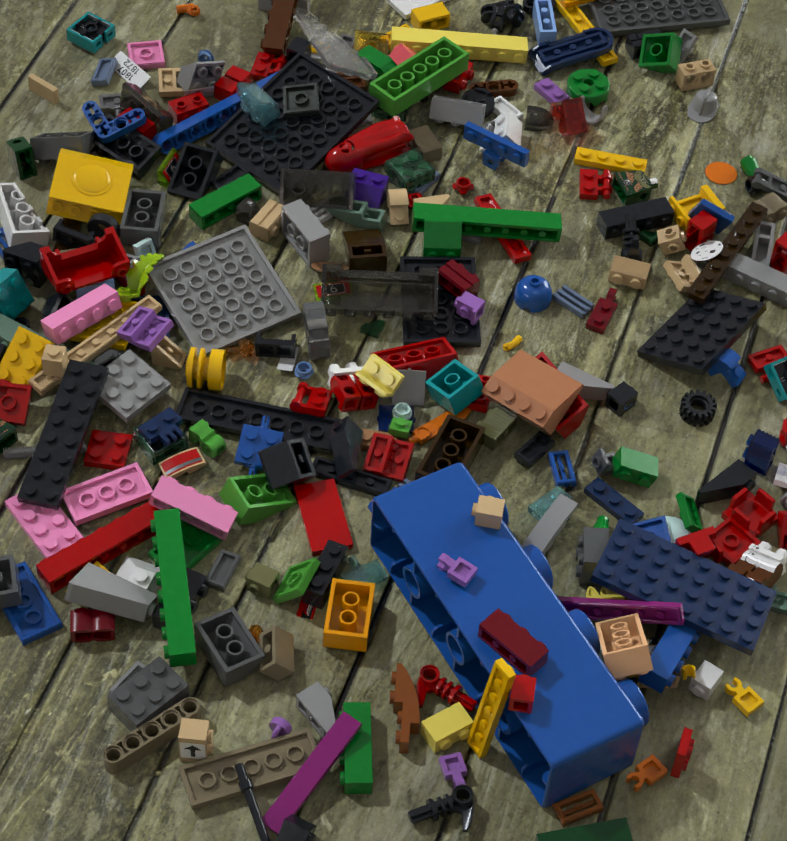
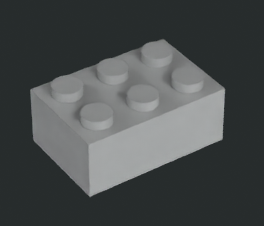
M302 199L282 206L281 233L307 266L311 268L313 262L328 261L330 232L327 228H324L320 219L311 212L309 205H306Z

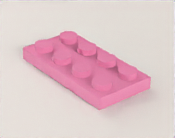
M135 462L66 488L62 500L75 525L78 526L149 499L153 490L138 463Z
M18 494L4 501L6 508L44 558H49L61 549L76 543L80 538H84L61 507L55 510L18 502Z

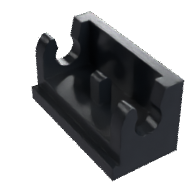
M60 218L53 227L52 240L73 249L95 242V231L92 230L89 235H86L77 230L70 229L62 224L64 219Z
M257 332L255 340L256 356L295 359L296 334H292L291 340L264 339L261 337V332Z

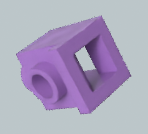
M465 291L461 297L458 296L456 298L454 307L457 308V314L470 320V324L474 326L484 314L485 301Z

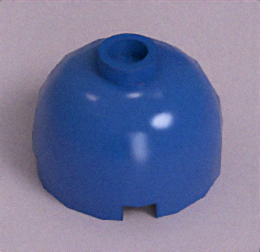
M528 275L517 283L514 301L520 309L524 310L526 308L530 312L536 313L542 312L549 307L552 299V289L545 278L538 275Z

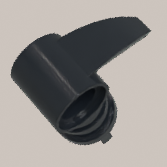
M629 212L625 214V228L621 230V234L624 236L622 237L624 243L621 257L642 261V250L639 249L640 229L636 228V214Z
M461 784L454 788L452 796L444 794L443 799L439 796L436 797V801L429 798L426 800V805L408 812L409 820L412 824L429 818L435 822L439 820V815L446 817V812L450 815L458 813L462 815V832H468L474 810L473 790L468 785ZM458 798H465L466 801H460Z

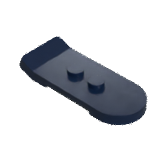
M589 28L572 36L538 44L528 51V55L541 76H546L554 70L607 54L613 48L614 38L611 32L604 28Z

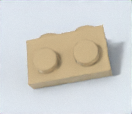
M685 254L681 261L666 260L663 264L667 275L672 279L676 289L680 292H687L701 272L689 254Z

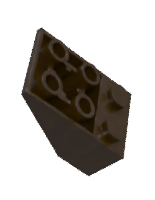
M379 229L342 231L349 274L387 271V251L385 241Z

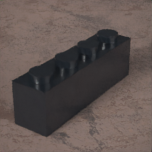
M662 197L599 211L596 225L606 240L623 236L621 230L625 228L626 213L633 212L636 214V228L643 231L672 225L674 210L667 198Z

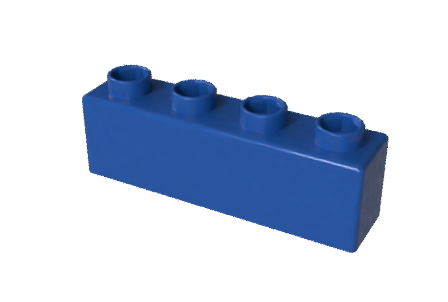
M455 463L374 497L372 500L370 544L468 696L477 701V709L494 662L503 658L478 637L479 624L499 608L503 613L509 614L520 627L526 628L537 641H541L546 645L549 650L547 663L531 676L537 678L531 714L508 710L509 693L494 734L542 808H546L633 764L643 727L649 722L648 705L639 687L631 679L626 677L622 680H616L599 657L600 641L591 620L581 610L574 609L568 612L552 590L553 575L544 554L538 547L532 544L522 547L508 528L509 515L506 504L504 505L500 530L474 525L475 516H471L473 503H478L479 495L503 498L494 485L490 483L478 485L464 464ZM442 553L447 554L455 561L461 557L478 568L476 575L465 588L448 578L447 571H442L437 567V564L440 562L438 558ZM505 660V662L513 668L516 675L522 674Z

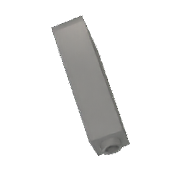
M89 562L69 582L64 599L68 602L141 622L152 616L158 606L156 604L157 594Z

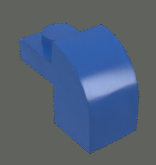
M730 348L707 371L710 376L722 373L732 388L737 387L747 375L738 363L741 357Z

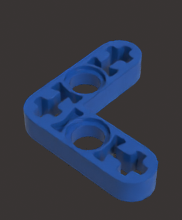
M87 101L82 106L86 119L102 143L114 141L144 125L147 120L145 112L140 108H135L108 122L95 101ZM91 108H92V110H94V114H93V115L91 114V112H90V110H89V109H91ZM98 119L103 120L102 123L98 125L94 124V122ZM126 123L124 128H117L119 124ZM105 129L107 135H104L102 130Z

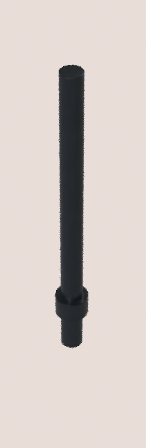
M238 763L234 766L240 781L238 785L241 793L245 795L260 841H270L253 792L254 785L252 780L248 778L244 764Z

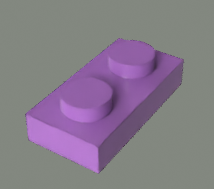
M548 77L534 84V90L555 108L569 102L570 96Z

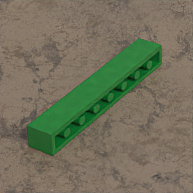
M414 202L411 215L412 231L423 232L425 218L462 219V235L559 242L562 233L561 213Z
M179 508L154 511V519L150 520L151 532H156V537H152L153 550H158V554H154L155 567L160 568V572H156L157 585L162 587V590H158V600L164 606V608L159 609L161 622L165 621L166 627H161L162 639L167 640L168 644L163 646L164 658L169 659L170 667L196 665V648Z

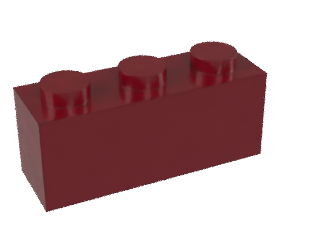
M499 608L479 624L478 637L520 673L531 677L547 663L549 650L546 645L541 641H537L526 628L520 627L509 614L503 613Z

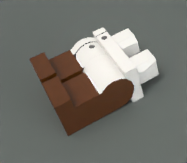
M762 541L758 546L752 543L748 547L749 550L743 553L741 559L736 564L731 563L727 567L736 573L772 588L780 576L786 572L787 550L780 548L774 553L772 552V546L765 541Z

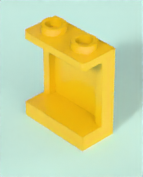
M707 184L700 187V192L697 195L679 201L674 196L669 197L668 202L674 210L673 218L685 233H687L688 222L691 219L688 213L702 199L708 200L723 210L726 209Z

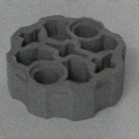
M323 301L303 303L309 357L311 360L330 358V341Z

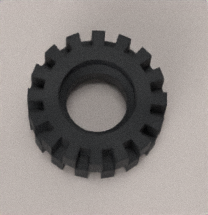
M696 389L695 393L693 390H690L689 393L686 392L682 397L679 408L682 420L685 421L687 419L686 423L690 424L692 422L695 427L697 424H699V427H703V424L708 425L709 422H712L717 409L715 397L712 398V394L706 395L707 391L704 390L703 393H700V389ZM698 405L703 407L705 410L698 411L693 409L691 406Z

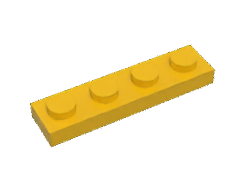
M577 147L574 164L604 170L609 169L615 172L642 170L645 174L647 160Z

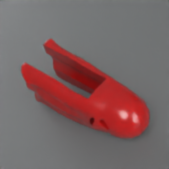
M394 116L392 119L368 126L332 148L327 153L324 163L326 168L335 175L351 174L354 168L367 170L397 161L395 160L397 157L403 159L404 156L412 154L410 153L412 151L406 143L413 141L414 137L409 132L406 124L400 120L399 116Z

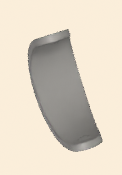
M582 95L578 101V113L585 123L592 125L598 123L608 113V106L605 105L602 108L601 115H596L588 109L585 103V96Z

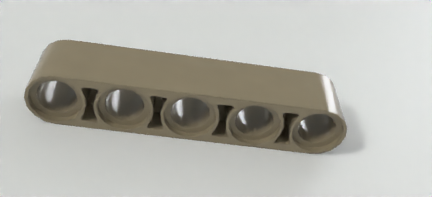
M187 697L107 746L103 751L105 770L110 774H118L179 736L182 718L201 719L199 701L196 698ZM131 746H137L135 749H130ZM112 758H118L116 761H110Z

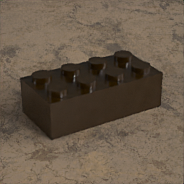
M448 414L417 468L415 480L455 463L464 464L469 471L484 443L485 427Z

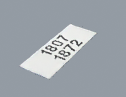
M122 51L114 57L118 61L115 71L137 91L151 78Z

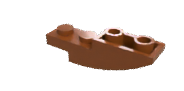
M397 663V671H392L391 685H395V691L390 690L389 704H394L393 713H398L397 724H401V731L396 730L395 744H400L399 753L408 754L410 734H419V702L414 684L402 663Z

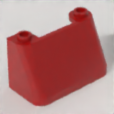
M113 226L104 229L105 234L102 238H99V236L95 237L94 244L60 253L59 249H55V252L51 251L49 246L39 248L43 272L58 293L68 294L73 290L118 276L122 277L130 270V260Z

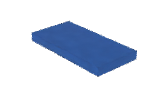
M24 561L17 564L23 604L2 608L23 646L63 628L61 620Z

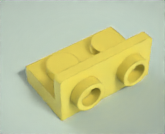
M371 354L362 370L355 373L362 384L370 385L375 389L374 392L383 398L393 396L405 378L403 374L376 354Z

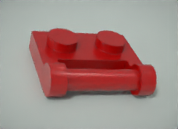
M300 382L297 387V394L289 407L294 412L325 417L333 392L323 387H310L306 382ZM304 395L310 396L307 404L302 403Z

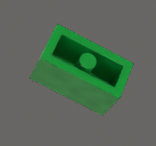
M621 446L613 456L612 477L649 488L658 478V457Z

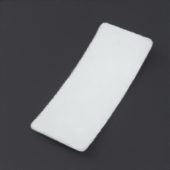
M296 347L295 359L280 358L277 369L292 371L299 347Z

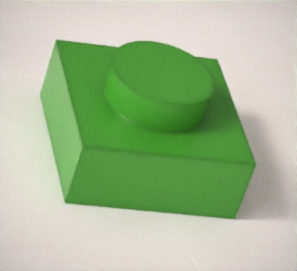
M393 417L388 433L392 436L408 439L413 421Z

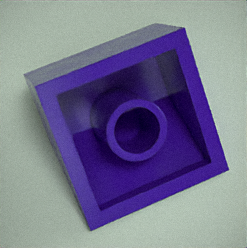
M354 168L348 180L344 198L368 202V207L381 209L386 198L389 176Z

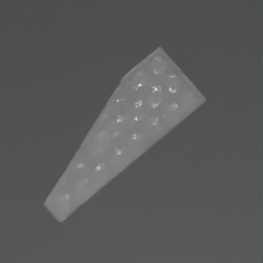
M296 8L295 21H297L299 27L303 30L329 71L334 73L338 71L343 72L351 77L356 75L363 80H375L378 73L368 59L363 56L360 58L357 50L348 47L349 44L335 32L330 33L328 31L329 27L319 23V19L311 12Z

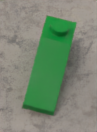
M367 45L355 54L376 78L397 66L390 57L370 45Z

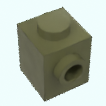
M256 562L254 567L249 568L245 575L247 590L254 595L270 599L280 584V572Z

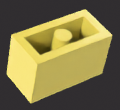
M457 702L421 721L420 733L433 752L436 753L440 750L445 751L449 749L453 743L459 740H466L474 721L461 703Z

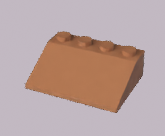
M519 350L492 374L481 392L490 401L497 405L500 404L518 415L519 418L551 436L584 385L525 351Z

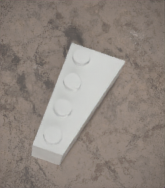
M15 182L0 183V221L8 246L11 247L30 241L48 246L50 231L42 225L43 221L39 216L35 215L31 204H27L25 196Z

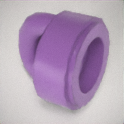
M274 717L269 723V727L273 731L271 739L289 734L292 731L290 723L281 717Z

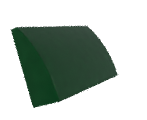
M624 817L536 834L535 841H633L627 818Z

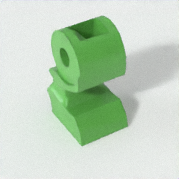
M203 419L189 428L188 441L196 443L199 440L201 449L206 456L215 458L227 448L224 439L216 434L215 430L211 429L208 422Z

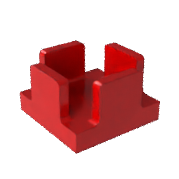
M744 487L732 497L730 506L722 512L721 518L726 520L731 516L758 538L777 523L778 514L773 510L775 499L762 488L757 490L755 496Z
M714 526L676 538L675 540L676 545L695 553L698 557L708 558L711 556L717 564L721 562L723 556V549L716 540L717 531Z

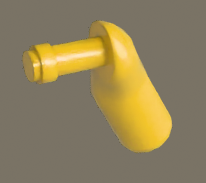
M517 335L511 342L503 344V350L509 351L517 347L522 342V337Z

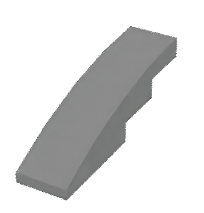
M560 494L536 524L522 547L532 544L538 547L545 555L552 547L554 539L564 529L566 521L576 511L578 503Z

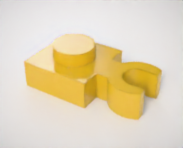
M735 677L732 682L735 688L731 687L728 683L725 684L724 691L728 695L734 696L732 703L746 717L763 706L765 701L750 686L744 689L742 682Z

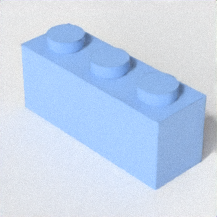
M534 0L532 17L537 45L548 41H556L557 29L551 0Z

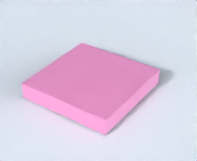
M161 40L127 43L129 58L141 69L165 67Z

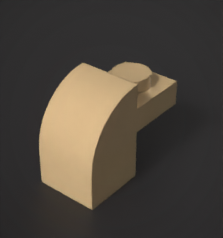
M387 189L386 198L390 226L408 225L409 202L407 189Z

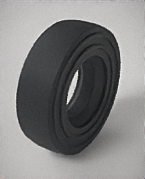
M96 213L87 224L89 233L92 230L96 232L95 237L99 236V238H102L105 234L104 230L98 225H103L107 228L113 226L118 237L120 236V224L110 215Z

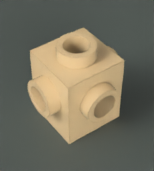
M678 224L657 230L658 244L664 256L685 250L686 233L681 231Z

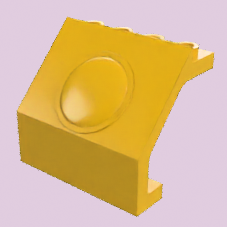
M61 148L49 193L46 213L87 223L94 214L104 213L116 219L121 225L134 164Z

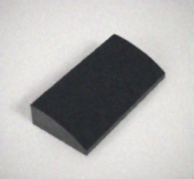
M111 114L106 116L108 122L116 118ZM121 123L117 128H124L126 124ZM105 129L102 130L103 134L107 135ZM136 130L109 143H102L95 134L92 149L103 153L104 157L134 164L132 175L140 180L152 167L162 150L161 146Z

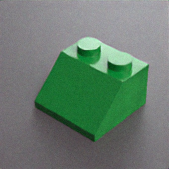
M674 32L643 34L638 67L660 73L677 72L683 40Z
M424 218L422 257H460L462 219Z

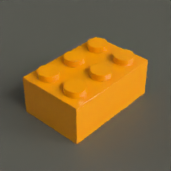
M332 578L323 631V647L361 652L367 651L375 597V583Z

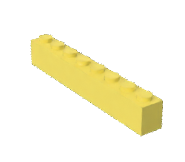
M394 26L391 29L390 53L400 43L418 53L445 36L468 52L470 60L526 64L527 37Z

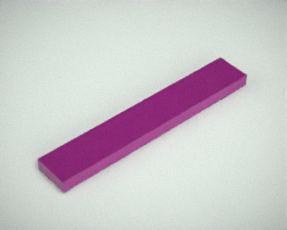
M557 596L568 612L579 609L590 620L605 621L638 613L641 623L684 625L685 622L682 603Z
M342 712L263 816L265 827L275 834H279L284 819L291 814H297L361 729L362 723L346 712Z

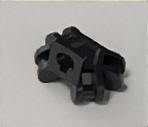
M514 0L486 4L480 10L481 21L483 23L490 22L489 28H497L500 32L503 31L506 22H511L513 27L519 28L525 19L522 6L519 3L514 4ZM497 17H501L500 22L496 21Z

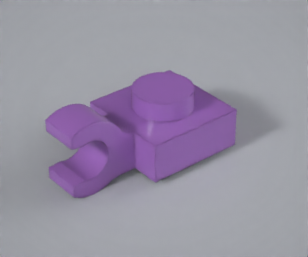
M442 553L438 558L440 562L437 564V567L442 571H447V577L464 588L478 571L476 566L461 557L455 561L447 554Z
M461 752L440 756L438 762L445 781L452 779L453 788L461 784L465 785L463 776H467V768Z

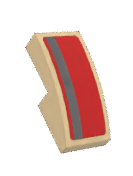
M194 447L179 452L158 464L165 477L175 479L185 472H188L190 475L207 463L199 448Z

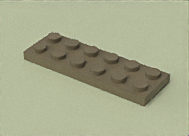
M306 728L178 766L191 809L195 810L244 795L240 791L238 785L240 781L234 767L238 763L244 764L248 778L252 780L254 785L253 792L290 781L316 748V743L310 728Z

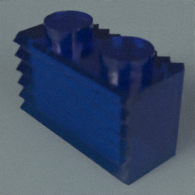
M758 429L754 435L750 434L746 442L748 446L742 455L745 458L744 463L752 470L765 476L772 466L780 439L772 436V434L769 435L768 432L761 431V429Z

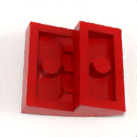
M374 432L363 471L403 483L406 479L415 444L395 440L391 435Z

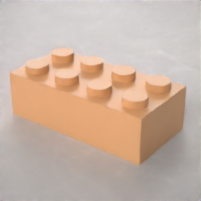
M638 613L595 623L605 665L616 680H622L633 674L644 675L654 670Z

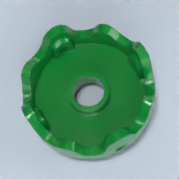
M580 69L568 77L566 85L567 94L574 99L577 107L579 98L582 95L585 96V103L590 102L593 106H597L602 101L607 102L610 82L603 73L596 69Z

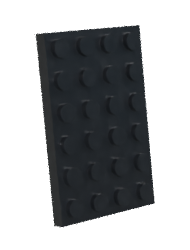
M400 256L403 346L445 337L452 347H481L480 319L473 326L470 324V320L457 314V308L454 307L457 297L436 282L437 270L452 259L458 264H463L465 269L471 274H476L475 257Z
M713 290L703 304L689 299L637 350L638 357L703 376L767 310L766 303Z

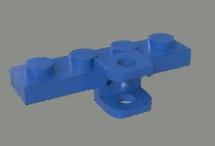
M468 121L464 125L463 138L486 149L482 157L485 166L496 170L499 167L500 161L503 162L505 159L524 168L528 164L530 150Z

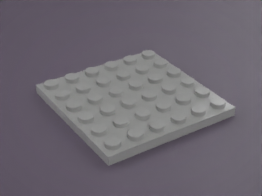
M246 225L164 257L152 266L154 267L153 270L147 274L189 345L197 347L198 356L201 348H205L206 357H208L212 349L224 350L256 336L257 332L263 333L301 316L300 309Z

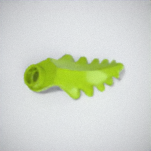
M147 253V256L140 255L141 261L133 260V268H130L126 274L127 287H119L116 290L121 302H131V298L140 296L141 289L148 282L149 277L147 274L153 270L154 267L152 266L164 258L163 254L154 253L152 255Z

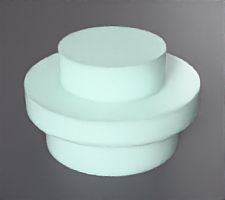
M398 403L392 410V416L409 420L412 417V409L407 403Z

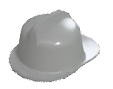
M711 87L708 90H699L695 94L687 109L688 117L691 120L705 123L712 120L719 108L717 95L712 91Z

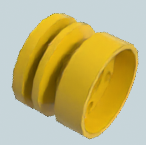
M191 347L185 370L187 387L194 388L195 381L197 380V388L202 389L204 381H207L208 390L222 391L226 373V350L212 349L210 356L206 357L205 348L200 349L198 356L197 347Z

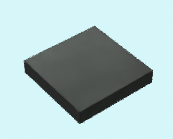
M318 82L283 86L284 118L320 115Z

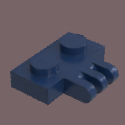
M168 407L139 426L138 433L149 444L160 440L168 447L171 445L170 440L175 442L178 440L177 436L179 438L184 436L182 430L178 428L183 424V419L171 407Z

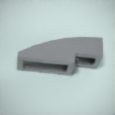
M762 221L754 233L751 259L767 266L770 264L776 223Z

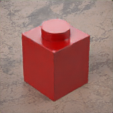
M526 674L516 675L511 687L508 710L531 714L537 678Z

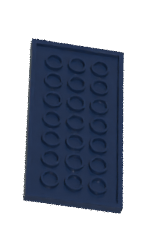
M619 519L590 578V581L630 600L682 603L685 617L684 625L749 656L752 655L777 593V591L702 556L698 557L695 553L623 519Z

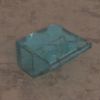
M238 82L236 84L238 89L237 95L241 100V108L244 112L250 113L256 123L259 122L265 127L280 116L278 103L256 83Z

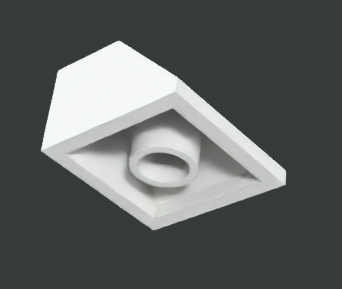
M126 556L116 575L154 593L158 587L156 572H160V568Z

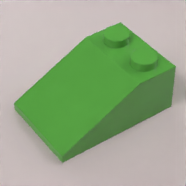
M265 473L229 477L219 493L225 505H230L238 512L235 520L238 525L256 523L297 503L288 487L270 490Z

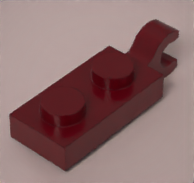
M610 287L606 299L599 298L586 323V329L604 334L617 309L618 303H615L617 289Z

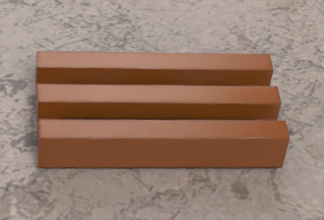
M593 788L553 804L552 809L554 812L556 811V816L560 819L561 826L565 827L603 812L604 806ZM593 797V800L587 801L585 803H580L564 811L561 810L565 807H568L570 805L576 804L578 802Z

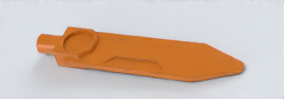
M466 407L457 415L447 411L413 430L412 436L406 439V442L414 444L418 442L422 445L437 435L448 414L465 420L472 410Z

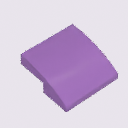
M139 306L116 333L127 342L152 352L174 324L171 319L157 316L153 309Z

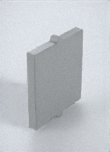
M408 368V370H397L405 378L394 395L391 396V404L396 405L404 402L409 406H424L426 371L412 370L411 368Z

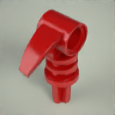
M425 665L421 668L416 687L419 708H423L426 693H434L436 696L441 694V699L443 700L448 698L447 704L450 706L460 702L468 712L474 711L477 701L463 693L462 686L457 685L454 687V682L450 681L447 683L448 679L446 677L439 678L440 671L434 665Z

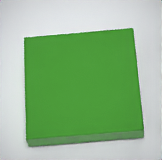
M315 557L290 566L272 600L279 604L304 595L321 562Z

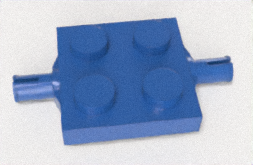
M266 415L262 416L260 426L243 424L234 464L247 467L249 469L248 475L257 474V471L264 470L258 452L281 443L284 432L268 428L271 417L267 416L266 420Z

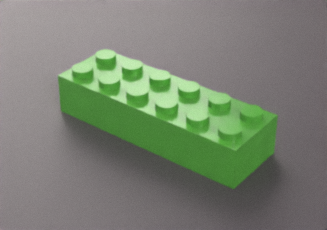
M444 36L370 82L369 94L380 100L379 107L394 117L468 70L469 53Z

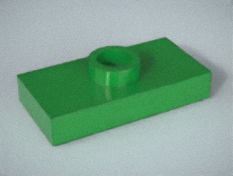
M683 492L675 495L680 509L679 515L683 520L685 529L692 533L702 530L703 527L694 498Z

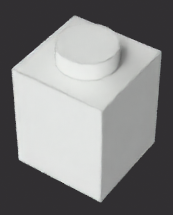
M704 660L696 671V678H691L688 689L697 697L707 701L720 684L724 671Z

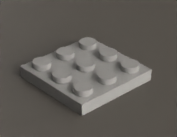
M129 349L106 366L109 368V374L99 400L127 423L170 390L171 383Z

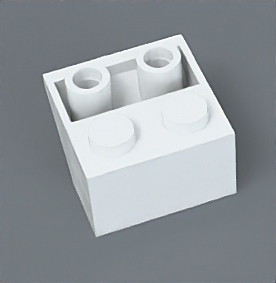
M510 111L500 114L496 119L482 126V128L517 145H521L523 123ZM482 147L479 148V151L481 153H483L486 150Z

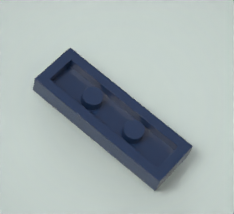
M599 477L584 488V493L617 520L623 519L633 524L639 522L644 516V512Z

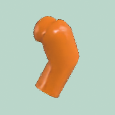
M193 3L176 5L177 14L187 13L191 16H198L200 14V8Z

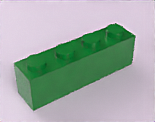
M249 173L239 177L231 183L190 203L189 218L204 230L262 199V185Z
M343 702V711L362 723V727L339 757V765H344V771H340V785H344V794H372L370 702Z

